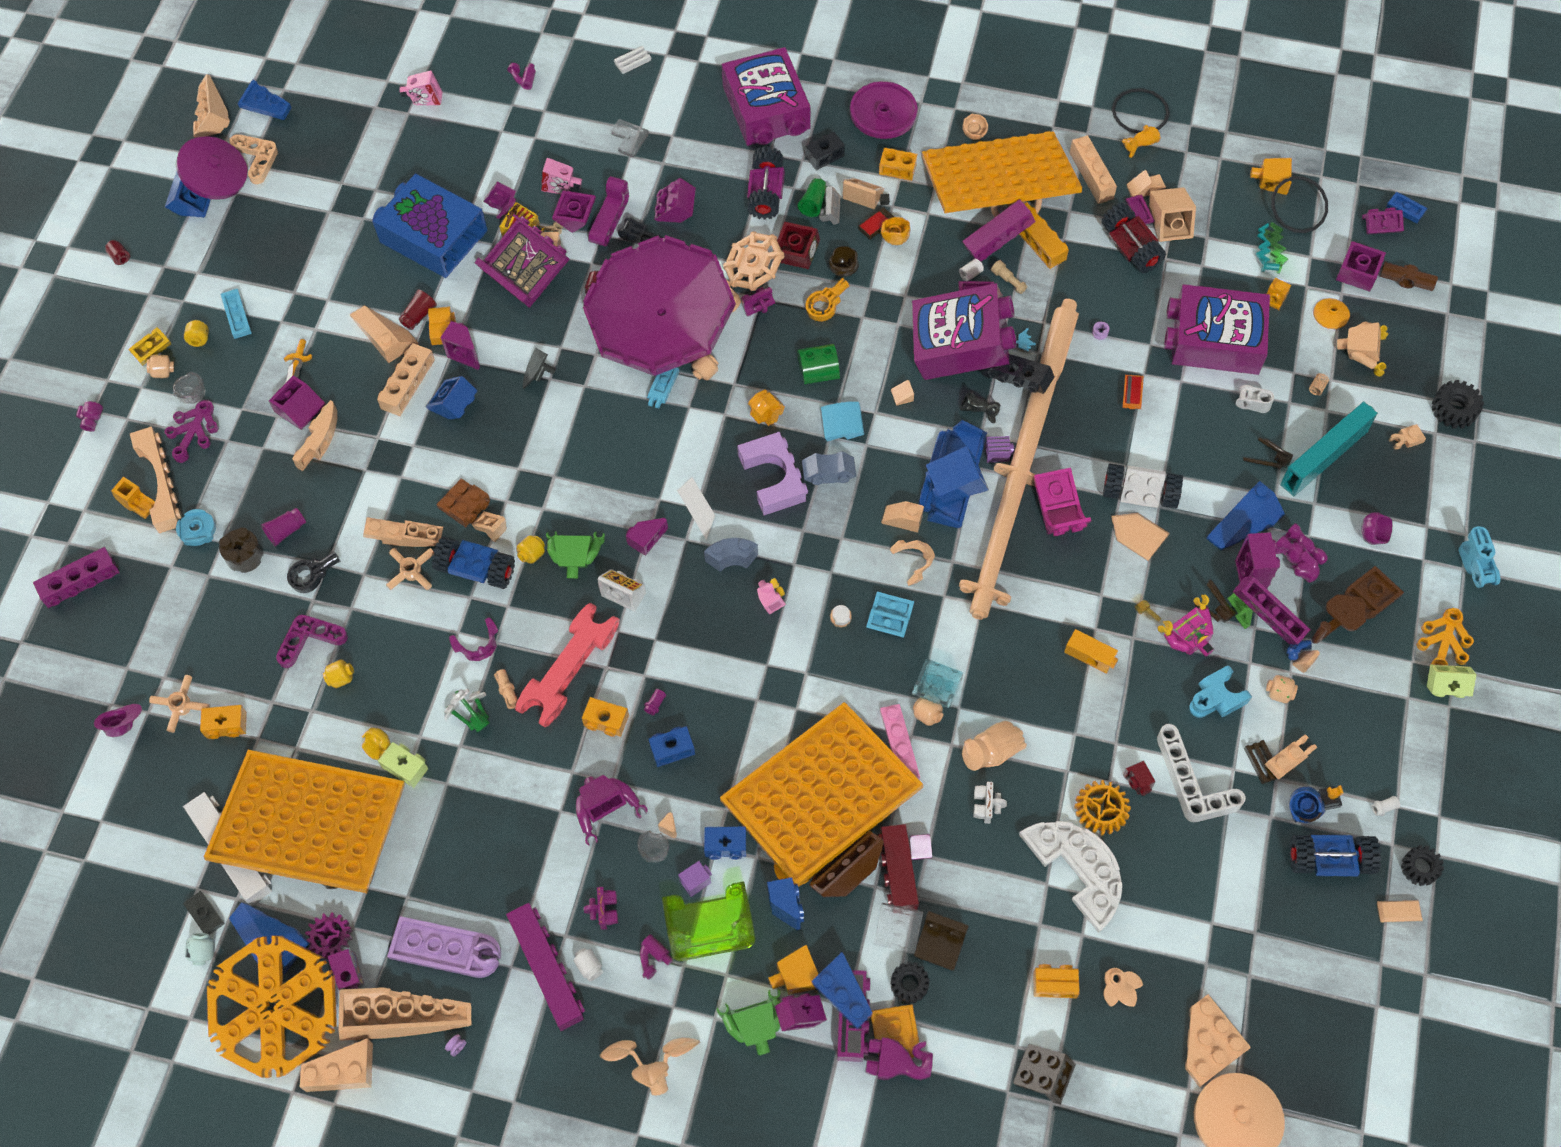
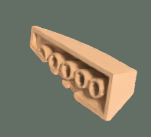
M389 988L339 990L340 1041L412 1036L471 1026V1003L450 999H435L428 995H413L411 992L406 991L396 992L391 991Z

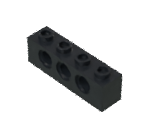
M1009 354V364L980 369L981 374L986 378H994L1002 383L1007 382L1018 388L1023 387L1031 392L1042 394L1046 392L1055 377L1051 366Z

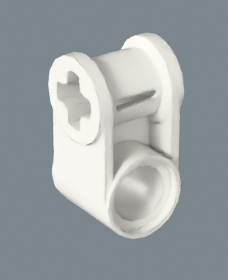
M1250 385L1240 386V396L1236 400L1237 407L1260 413L1270 411L1274 400V394L1270 390Z

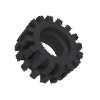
M1422 845L1413 847L1402 859L1401 868H1404L1402 872L1404 875L1408 874L1406 878L1408 881L1413 879V884L1419 883V886H1424L1425 884L1428 886L1442 875L1441 872L1444 870V866L1441 865L1444 861L1439 860L1441 855L1439 853L1435 855L1434 852L1436 850L1433 848L1430 851L1429 846L1424 848ZM1416 859L1426 860L1430 865L1429 872H1420L1415 866Z
M907 962V964L902 963L892 973L891 991L894 992L895 998H899V1001L902 1002L903 1000L906 1001V1004H909V1002L914 1004L926 996L930 980L923 966L919 967L918 963L915 962L914 964H911V962ZM907 975L916 977L918 980L917 988L911 991L906 990L902 986V979Z

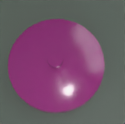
M880 81L863 86L854 94L850 104V116L854 125L864 134L875 138L889 139L901 136L912 128L917 118L918 106L912 93L905 87L892 82Z
M203 136L191 139L181 147L176 159V170L182 183L193 193L204 198L214 200L230 198L241 191L247 179V164L242 154L233 145L219 138Z

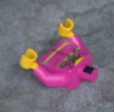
M1201 595L1202 603L1198 597L1194 599L1195 605L1200 606L1199 609L1197 607L1174 624L1170 621H1163L1165 627L1163 625L1158 626V631L1165 633L1164 637L1172 649L1186 652L1189 655L1199 649L1206 657L1214 651V648L1208 643L1214 634L1209 608L1206 606L1209 603V598L1207 595Z

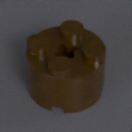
M241 527L230 531L219 540L220 554L231 570L247 573L260 565L264 551L258 539L251 531Z

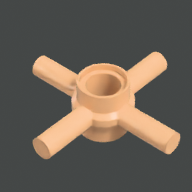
M395 548L390 550L389 554L400 564V573L386 584L390 590L405 578L409 581L417 580L426 590L432 587V584L421 575V565L434 555L431 548L416 560L412 557L404 558Z
M189 675L184 676L180 691L172 693L168 698L150 696V703L169 706V709L172 711L167 727L168 732L174 733L179 717L186 715L191 709L201 711V708H210L209 704L190 701L187 693L192 677Z

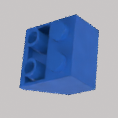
M792 877L767 882L772 914L792 928L800 930L801 922H804L802 904L797 903L800 902L798 884H793Z

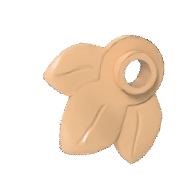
M1119 968L1109 969L1104 977L1106 983L1103 992L1104 999L1110 1007L1115 1005L1118 1000L1126 1006L1134 1007L1137 1001L1135 989L1143 986L1142 980L1131 971L1123 972ZM1114 975H1117L1119 978L1117 983L1113 980Z

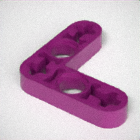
M299 615L294 619L277 653L276 659L281 667L290 668L296 663L308 637L339 646L347 641V632L339 625L307 615ZM304 622H306V624L308 625H303L302 627L299 626V624H303ZM320 626H324L326 628L324 633L317 634L315 632L316 629ZM339 633H341L342 636H341V637L338 636L337 639H336L335 636L333 635V634L338 635ZM298 637L300 639L297 645H290L292 638ZM289 655L290 659L283 661L282 658Z

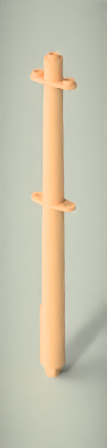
M1064 299L1061 307L1055 309L1040 359V363L1051 366L1055 377L1044 394L1031 392L1011 465L997 463L994 466V471L1007 477L978 583L969 580H961L959 583L962 592L974 593L969 612L972 614V617L978 620L988 617L993 600L1002 606H1007L1011 601L1010 595L996 590L994 587L1025 485L1035 486L1033 476L1036 474L1030 472L1056 382L1063 371L1079 315L1076 312L1077 303L1072 299Z

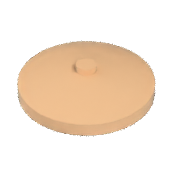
M1242 1073L1221 1075L1213 1079L1202 1089L1195 1103V1127L1206 1147H1278L1282 1140L1285 1128L1282 1106L1275 1093L1265 1083L1253 1076Z

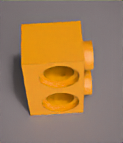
M884 148L880 160L879 175L912 181L917 166L918 154Z

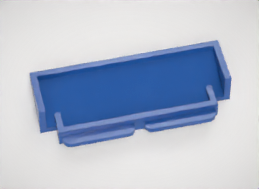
M963 420L955 425L952 431L949 429L940 431L930 463L967 446L979 465L987 432ZM926 476L919 498V505L924 506L925 512H929L927 521L955 528L962 527L970 496L943 503L940 498L936 499L932 491L934 484L929 482Z

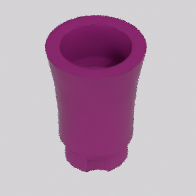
M295 508L271 521L261 524V527L267 538L276 547L286 537L300 529V526L305 524L306 521L300 511Z

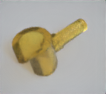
M1142 600L1135 606L1139 614L1146 611L1158 622L1161 620V617L1152 611L1146 600Z

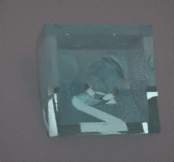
M926 658L912 694L950 708L961 685L963 672Z

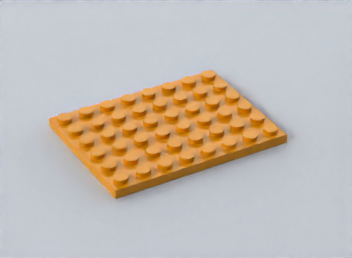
M1047 131L1040 134H1028L1027 136L1020 137L1013 136L1007 139H995L994 141L987 142L980 141L974 144L947 146L940 149L922 151V159L944 213L1017 202L1019 199L1024 202L1082 193V186L1054 132Z
M843 702L720 797V801L741 825L746 827L748 833L788 878L792 877L793 884L797 883L799 887L866 832L923 788V783L863 720Z
M248 750L204 854V859L215 863L367 893L405 782Z

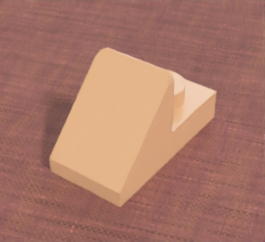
M1146 170L1126 186L1131 197L1141 194L1145 197L1150 195V191L1166 189L1160 174L1149 177Z
M485 511L472 524L476 530L485 532L493 542H496L507 529L506 519L503 516Z

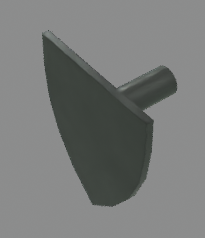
M535 348L527 365L523 389L533 380L540 382L544 371L554 374L556 371L555 367L545 363L548 354Z

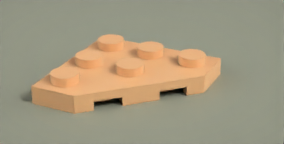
M1209 994L1190 1008L1188 1052L1185 1069L1197 1085L1201 1087L1251 1047Z

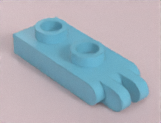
M678 367L656 375L648 393L647 399H650L648 406L652 407L656 401L655 408L659 409L662 403H666L679 374Z

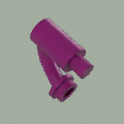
M511 63L508 66V72L512 74L514 80L523 89H532L536 74L535 65L529 63L528 67L524 69L522 78L519 76V65Z
M651 934L644 939L640 949V961L644 971L642 977L650 980L657 970L653 964L649 965V953L659 963L663 961L667 966L672 963L673 959L668 955L669 950Z

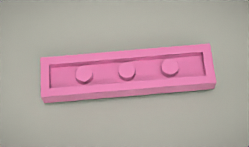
M900 704L880 708L891 751L920 780V774Z

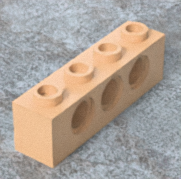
M412 343L410 348L405 351L404 358L397 364L394 374L388 378L385 388L378 395L377 400L382 410L401 416L435 361L432 350Z

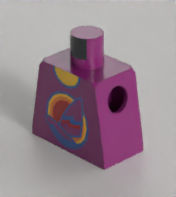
M346 949L327 956L339 990L359 989L358 986L364 984L358 959L354 951ZM351 974V979L347 981V976Z

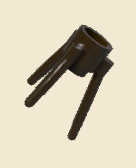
M1259 437L1258 440L1277 452L1274 458L1277 462L1243 458L1246 462L1272 466L1281 470L1282 466L1288 467L1294 454L1283 450L1268 439Z
M1209 580L1207 586L1221 604L1215 609L1217 614L1209 610L1210 615L1217 622L1222 620L1226 623L1236 612L1229 606L1214 582Z

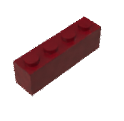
M906 824L881 827V834L877 836L884 841V854H881V864L886 866L887 874H884V884L889 886L890 894H887L888 907L892 906L893 913L918 910L919 903Z

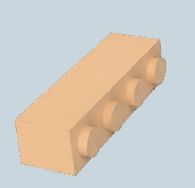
M1089 136L1072 140L1070 155L1097 203L1100 204L1113 200L1117 186Z

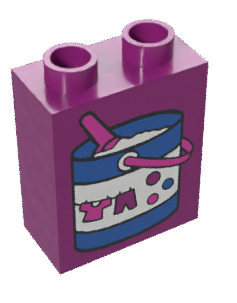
M786 47L721 63L723 88L747 146L756 143L760 145L768 144L775 138L786 135L798 136L811 129V106Z
M997 283L912 300L914 362L924 380L1009 364L1008 349H1013L1017 346L1013 326L1007 327V318L1015 316L1014 305L1011 296H1002Z
M1182 284L1179 297L1169 298L1166 319L1175 320L1174 328L1167 327L1164 340V349L1173 350L1172 364L1259 375L1268 350L1270 295Z

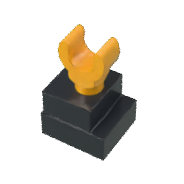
M1341 785L1337 788L1334 786L1318 791L1325 810L1341 808L1343 805L1340 796L1344 794Z

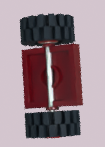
M1126 202L1112 206V209H1109L1108 213H1105L1101 219L1102 225L1109 232V238L1128 262L1132 260L1140 273H1148L1154 267L1157 268V265L1162 263L1161 260L1165 259L1166 251L1158 243L1156 236L1139 215L1135 217L1134 211Z

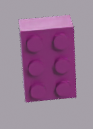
M1271 532L1247 534L1235 560L1239 582L1245 577H1255L1264 587L1268 588L1271 585L1276 571L1280 568V559L1276 557L1275 553L1276 541L1272 539Z

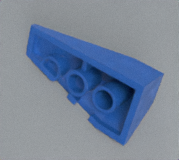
M241 902L229 917L245 945H248L258 937L267 936L268 944H271L272 936H283L304 948L309 945V942L296 928L281 923L280 920L271 918L264 914V912L244 902ZM286 950L282 952L283 975L298 958V956ZM251 953L255 961L258 963L257 955Z

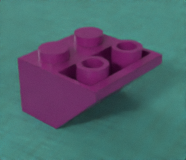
M679 178L659 190L656 196L654 220L661 222H683L693 216L696 188Z
M294 375L269 400L276 414L300 430L326 405L306 383Z

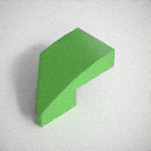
M1233 593L1227 599L1238 612L1235 617L1243 628L1247 629L1250 627L1253 611Z

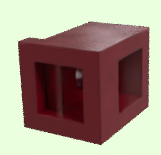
M1145 761L1127 767L1123 774L1124 778L1129 777L1130 787L1142 796L1150 793L1156 782Z

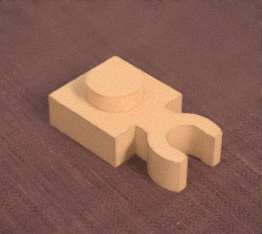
M1415 424L1401 429L1399 434L1391 435L1389 441H1397L1398 443L1393 448L1400 449L1403 444L1409 448L1424 443L1426 438L1419 426Z

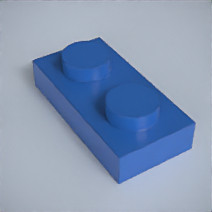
M1398 192L1393 195L1386 206L1387 208L1402 210L1403 217L1416 224L1427 210L1426 207Z

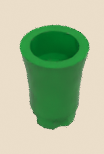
M814 178L798 202L799 211L808 217H816L821 212L827 188L826 182L823 179Z

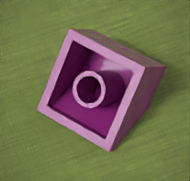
M451 321L441 336L447 358L479 370L480 365L468 328L462 323Z

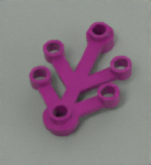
M202 400L190 411L185 413L178 411L173 414V419L177 424H182L186 419L195 417L191 422L176 428L169 426L164 431L169 439H174L177 435L187 432L180 446L175 447L172 451V456L176 462L183 463L188 460L189 453L187 448L195 433L198 436V444L201 448L206 449L210 446V440L206 437L201 422L205 418L207 422L206 429L209 433L214 434L218 431L219 427L212 418L214 411L212 402Z

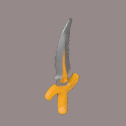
M305 339L299 340L296 353L288 354L284 358L285 362L293 360L292 364L288 367L286 382L293 375L298 378L302 362L312 359L311 354L303 356L306 344Z

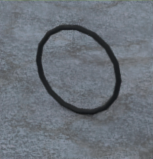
M1143 88L1130 89L1125 92H1122L1114 100L1112 106L1114 119L1119 124V126L1133 133H1139L1143 130H1136L1127 127L1126 125L1121 123V121L1116 115L1115 108L1117 102L1126 94H1129L1131 92H1145L1152 94L1161 100L1166 109V117L1165 120L1158 127H1156L1157 130H1160L1167 123L1170 115L1169 106L1167 102L1164 100V98L1151 90Z
M1293 176L1284 179L1275 187L1271 197V209L1275 219L1284 228L1295 233H1308L1316 230L1324 223L1328 214V199L1324 190L1317 182L1307 177ZM1291 180H1305L1313 184L1321 192L1325 201V212L1318 224L1306 230L1294 229L1286 225L1279 218L1275 209V196L1278 189L1284 183Z

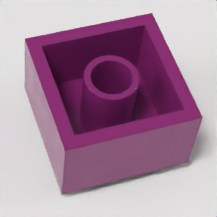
M1351 241L1336 280L1370 292L1377 279L1386 252Z

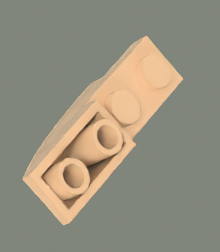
M331 400L321 409L316 419L311 421L308 427L311 436L306 438L303 446L295 452L292 458L296 467L302 471L313 458L320 460L332 441L337 424V409Z
M367 517L363 537L382 540V544L429 547L436 546L439 543L438 540L441 539L443 527L406 520L404 524Z

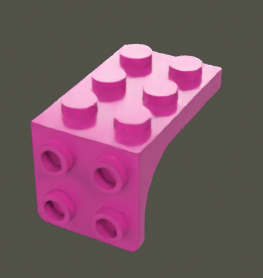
M1071 467L1033 476L1047 535L1060 536L1069 530L1078 532L1088 527L1087 524L1091 522V517L1086 518L1082 512Z

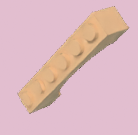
M152 427L130 433L134 450L139 457H145L150 461L156 472L158 484L157 497L153 508L149 509L153 525L159 533L175 529L182 515L179 508H176L178 499L176 494L172 493L171 488H174L172 479L168 478L167 473H170L167 462H164L163 459L166 458L163 447L160 448V443H162L161 436L158 432L155 433Z

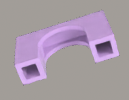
M780 432L738 445V456L744 470L764 463H773L780 466L786 473L780 483L757 491V501L763 515L806 502V494H808L806 484L801 483L799 469L794 467V457L792 453L787 451V441L785 437H781Z

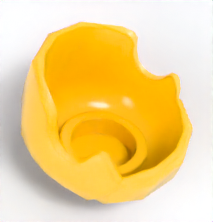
M372 727L362 735V738L365 737L362 749L370 758L379 760L391 744L389 736L379 728Z

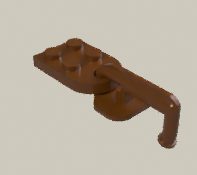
M1374 566L1352 583L1343 595H1335L1327 602L1326 610L1334 619L1329 623L1322 621L1320 627L1312 636L1311 642L1318 644L1340 626L1348 631L1357 630L1366 622V619L1376 617L1400 598L1404 592L1381 570Z

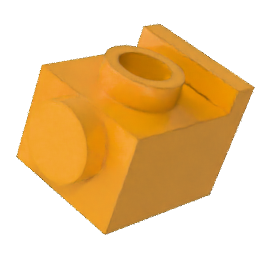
M1275 278L1267 291V294L1270 295L1269 306L1279 310L1289 293L1291 285Z

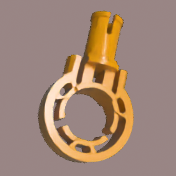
M841 278L833 288L825 287L822 291H816L809 295L805 304L808 316L815 321H826L833 317L836 312V306L841 302L839 296L850 287L849 283L844 278ZM817 301L826 302L829 305L824 310L823 315L822 311L818 312L813 308Z

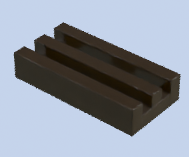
M1261 740L1259 743L1256 742L1245 746L1244 750L1261 784L1276 780L1275 775L1265 765L1273 758L1265 741ZM1252 750H1255L1262 767H1264L1268 775L1267 778L1265 777Z

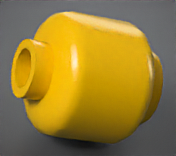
M199 320L188 322L184 331L186 343L194 347L206 344L209 335L208 326Z
M529 535L525 537L516 547L517 557L522 562L530 564L536 562L545 552L544 542L538 536Z
M340 659L325 667L323 678L328 686L339 688L352 681L354 668L350 663Z

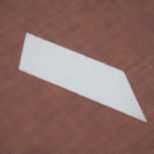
M691 477L677 491L707 540L715 514L693 477Z

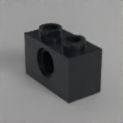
M835 132L824 135L822 138L805 146V157L816 171L845 156V145Z

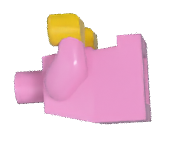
M773 578L770 584L766 583L765 580H761L758 583L760 587L757 589L759 599L769 615L786 605L781 596L785 595V592L781 586L779 587L776 578Z

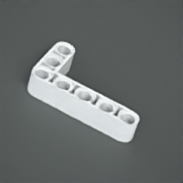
M1172 724L1164 725L1157 736V742L1185 818L1190 822H1199L1239 811L1245 802V795L1239 789L1202 796L1177 727ZM1164 733L1170 734L1172 738H1166ZM1170 752H1176L1179 757L1172 756ZM1177 770L1184 771L1186 775L1178 774ZM1184 789H1190L1193 794L1185 793ZM1230 798H1235L1238 804L1232 803ZM1210 803H1216L1219 809L1213 808ZM1191 807L1197 808L1199 813L1192 812Z

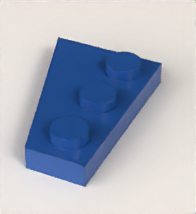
M253 79L238 102L239 108L285 120L291 110L290 103L278 95L272 94L266 87L258 85Z

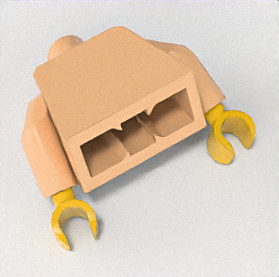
M1365 321L1349 328L1348 338L1337 339V349H1347L1350 359L1374 369V374L1380 377L1385 373L1383 370L1386 369V364L1383 362L1377 364V361L1380 358L1381 340L1386 339L1388 336L1386 332L1388 328L1385 325L1380 327L1379 322L1369 323Z

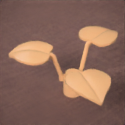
M693 1038L671 1040L662 1048L665 1053L664 1061L648 1065L642 1064L638 1055L633 1050L637 1045L634 1041L630 1040L619 1041L608 1046L600 1054V1058L602 1057L606 1061H617L629 1054L632 1055L639 1067L632 1071V1077L639 1083L650 1087L651 1094L656 1096L668 1091L665 1078L668 1076V1058L670 1056L678 1057L687 1053L698 1045L700 1040Z

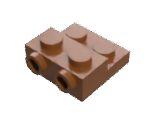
M461 478L436 505L438 509L466 528L475 521L477 515L482 510L488 507L490 498L482 489L476 485H470Z

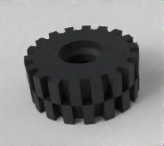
M1455 380L1454 383L1448 381L1447 384L1444 383L1439 388L1432 401L1433 405L1431 408L1432 411H1435L1433 415L1435 417L1439 416L1438 421L1440 423L1444 421L1447 427L1450 424L1454 429L1457 426L1462 429L1465 426H1471L1476 421L1483 409L1484 401H1482L1483 395H1478L1479 389H1473V384L1468 386L1466 381L1459 383V380ZM1450 402H1458L1464 409H1457Z

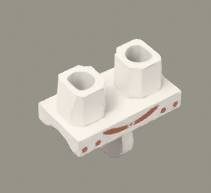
M987 782L986 786H975L974 799L985 800V805L974 804L973 817L984 819V823L990 824L992 807L995 808V814H1000L1001 808L1007 806V801L1001 799V793H995V799H993V782Z

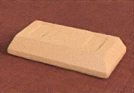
M1419 900L1377 901L1380 922L1423 921Z

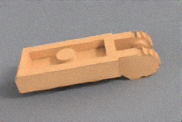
M1306 734L1296 742L1291 743L1265 764L1278 780L1303 762L1317 748L1313 744L1303 752L1299 747L1309 738Z

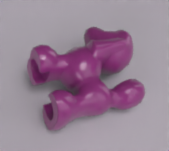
M1295 523L1276 542L1275 553H1282L1286 556L1287 560L1291 563V568L1294 569L1295 576L1305 579L1308 583L1318 578L1320 573L1318 564L1326 563L1328 556L1323 549L1314 546V542L1303 534L1298 524Z

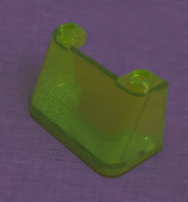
M744 881L730 884L725 889L726 897L684 904L683 898L678 895L662 897L673 959L686 961L742 950L754 945L755 934Z

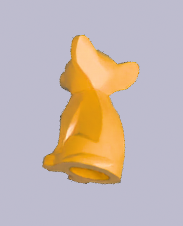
M1145 125L1143 127L1144 130L1137 133L1134 138L1123 139L1122 143L1127 151L1130 152V158L1134 156L1138 146H1147L1160 141V133L1155 127Z

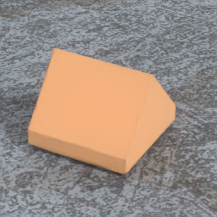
M669 812L658 824L659 831L672 838H676L677 833L673 813Z

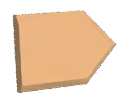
M1139 513L1111 516L1116 540L1147 561L1151 559L1170 534Z

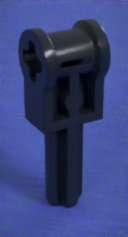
M630 217L625 218L623 227L618 230L619 237L637 244L643 240L658 236L648 231V225L637 222Z

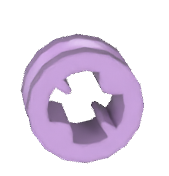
M1105 322L1095 323L1092 331L1094 338L1098 340L1107 338L1110 329L1109 325Z
M459 1034L451 1038L445 1046V1050L451 1051L453 1057L460 1053L466 1045L465 1040H460L461 1036Z

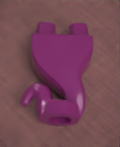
M884 1037L881 1040L870 1039L868 1052L879 1054L878 1062L867 1060L865 1073L876 1076V1079L889 1080L897 1075H906L915 1080H924L931 1076L933 1053L921 1051V1048L926 1046L925 1041L916 1044L912 1049V1054L916 1059L922 1061V1065L917 1066L900 1042Z

